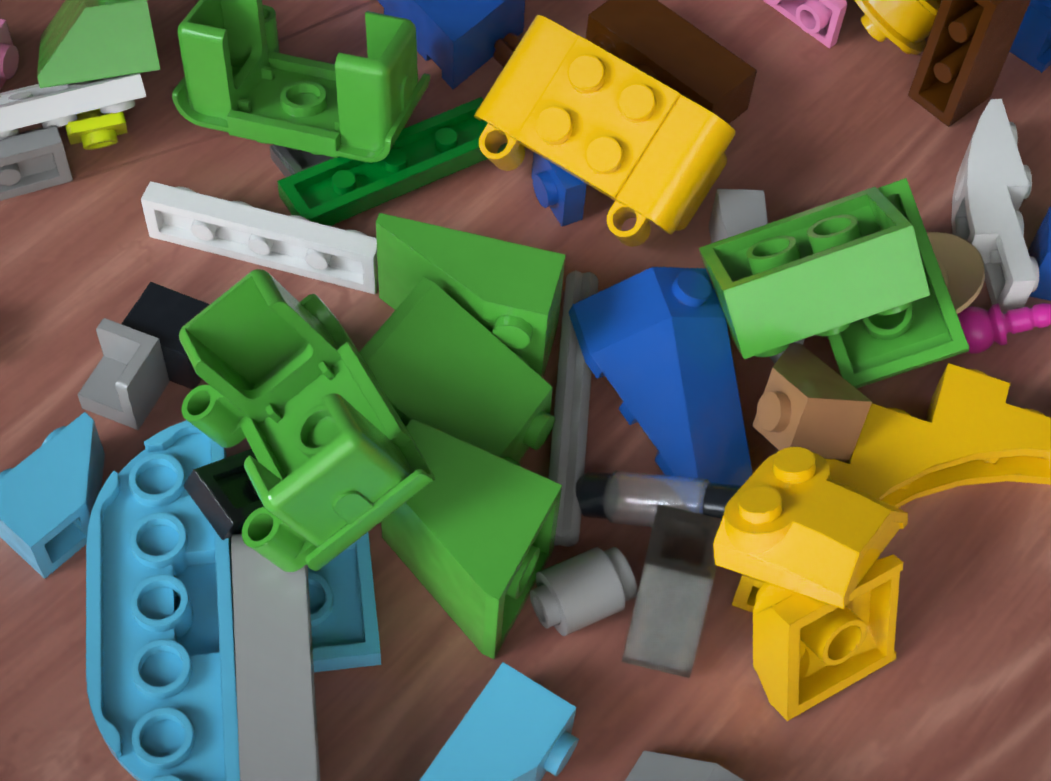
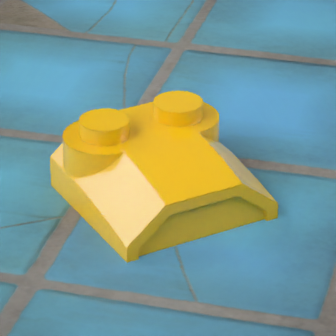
M802 447L784 448L769 456L726 504L722 521L713 542L715 565L844 609L849 603L850 594L899 529L906 527L908 524V513L871 495L831 480L830 466L819 454Z
M893 554L875 561L850 594L849 603L844 609L764 582L758 590L755 598L756 603L753 608V667L759 676L769 703L786 721L791 720L896 660L897 652L894 650L899 581L900 571L903 570L904 564L896 555Z

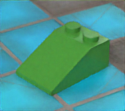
M907 178L877 189L914 227L930 296L912 301L907 309L896 314H875L851 322L850 326L844 331L828 336L842 378L856 389L969 351V345Z
M379 213L376 220L379 298L396 310L423 277L437 284L543 378L558 328L566 255Z

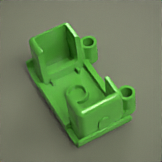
M199 0L178 26L177 33L184 77L173 90L172 99L176 109L185 119L201 127L228 132L229 135L255 140L264 144L306 151L315 155L334 158L340 156L372 163L383 160L389 154L428 88L430 74L424 73L418 82L416 27L409 19L366 11L368 58L339 52L335 64L281 54L276 12L272 7L263 5L262 0Z
M256 269L248 273L181 328L179 340L196 374L208 383V385H200L188 393L182 404V415L188 422L221 447L230 448L239 444L245 438L247 439L257 460L249 455L244 462V469L264 507L256 509L247 517L242 527V539L247 546L281 570L295 572L307 564L310 569L319 571L435 480L432 470L362 355L358 352L335 315L316 294H310L299 302L267 271Z

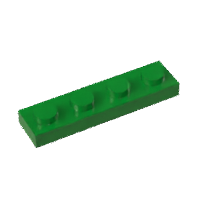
M479 97L404 128L387 157L381 161L370 163L338 156L277 181L279 197L291 215L301 216L311 222L332 226L484 161L488 158L479 148V138L488 123L474 117L483 102V98ZM507 143L502 144L497 153L502 152L506 148Z

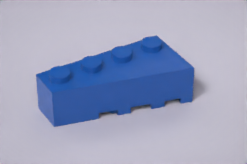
M377 0L384 7L385 15L409 19L415 24L417 52L426 61L432 59L442 70V79L452 90L494 57V44L499 38L503 39L509 33L516 34L517 36L523 33L525 0Z

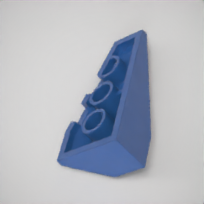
M651 267L573 304L568 313L585 363L597 379L604 376L608 379L623 401L618 408L629 425L639 423L658 450L655 462L698 522H703V502L709 483L743 485L753 474L726 317L706 268Z

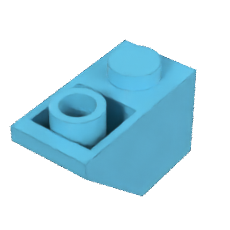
M86 412L69 425L59 427L51 432L41 447L16 467L6 469L0 473V537L44 579L86 545L91 511L102 488L105 453L95 422Z

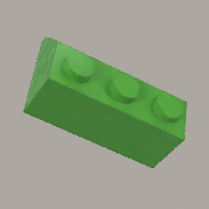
M65 0L40 36L37 72L40 88L161 70L147 0Z
M876 187L699 248L704 266L725 314L729 332L743 359L752 356L770 357L786 350L790 343L814 335L831 336L847 329L851 322L875 314H896L907 309L912 301L930 296L914 227Z

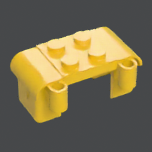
M536 15L474 115L476 119L488 123L480 135L479 148L499 169L511 171L518 168L525 157V146L615 200L607 214V225L621 243L630 247L639 246L648 239L651 232L650 221L670 235L675 230L680 231L688 226L727 163L725 150L736 133L727 122L711 111L585 38L541 15ZM507 143L506 148L502 152L497 153L499 147ZM637 218L636 224L632 229L622 231V225L627 219Z

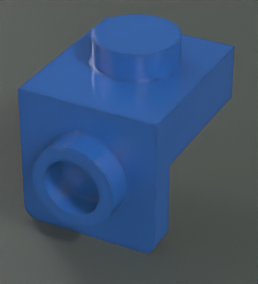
M533 152L531 178L539 203L544 208L550 207L562 227L583 220L587 184Z

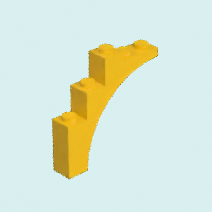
M948 363L931 398L926 420L912 417L901 409L885 408L872 403L851 459L847 460L846 463L836 459L825 460L830 466L831 480L864 492L897 508L914 499L957 486L1005 481L1051 485V418L1034 409L1020 408L1007 404L1009 382L990 377L976 369H966ZM742 574L732 606L753 613L756 594L764 581Z

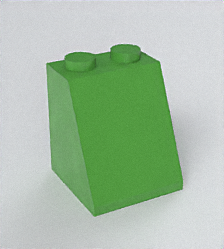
M423 277L359 352L405 427L413 418L520 466V459L529 447L538 450L544 444L553 428L555 417L550 414L553 387L437 284Z
M411 418L406 428L432 470L435 480L381 521L382 538L483 655L495 659L524 606L530 590L533 589L536 583V573L544 569L553 552L562 485Z

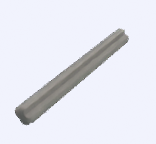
M572 271L566 276L554 408L555 422L552 431L548 479L562 485L554 546L570 547L579 541L581 509L576 497L575 487L577 480L584 475L592 371L585 363L568 311L573 304L598 293V278L592 272L581 273L579 271Z

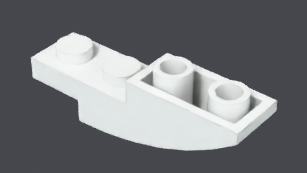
M991 99L978 121L956 177L952 197L951 222L953 235L967 240L979 251L984 262L985 282L992 304L999 303L1001 313L1005 314L1008 310L1025 306L1031 292H1034L1038 287L1039 267L1036 259L1033 256H1029L1023 237L1024 220L1019 211L1023 200L1027 199L1031 193V171L1028 165H1023L1017 147V128L1013 122H1009L1002 99Z

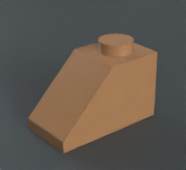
M790 343L772 367L764 393L759 399L757 413L752 426L779 451L788 447H802L819 454L824 459L850 460L872 401L802 344Z

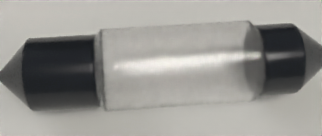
M589 471L577 480L575 492L581 514L584 517L608 519L610 523L704 533L707 530L718 531L726 504L742 485L712 483L709 479L627 471H614L613 473Z

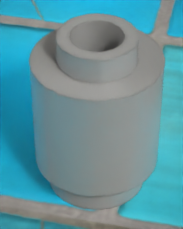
M595 547L536 573L537 588L530 590L531 603L540 623L546 629L554 626L562 636L569 635L624 610L625 602L637 596V585L631 567L624 555L616 547L605 551Z

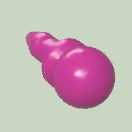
M999 303L992 304L988 311L975 306L967 307L957 314L969 345V351L966 353L977 354L984 352L994 342L1001 346L1007 345L1006 334L1009 332L1015 334L1030 331L1034 327L1044 328L1050 326L1051 304L1040 303L1035 304L1032 308L1027 306L1008 310L1005 314L1001 313Z

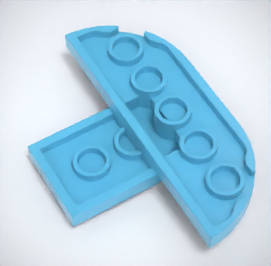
M186 420L170 426L144 441L145 449L133 458L119 474L115 471L110 474L101 488L91 511L86 542L87 694L94 719L108 748L121 766L137 781H240L231 537L224 540L219 537L183 487L193 469L227 458L226 448L218 445ZM367 532L319 571H314L308 567L314 672L382 665L369 533Z

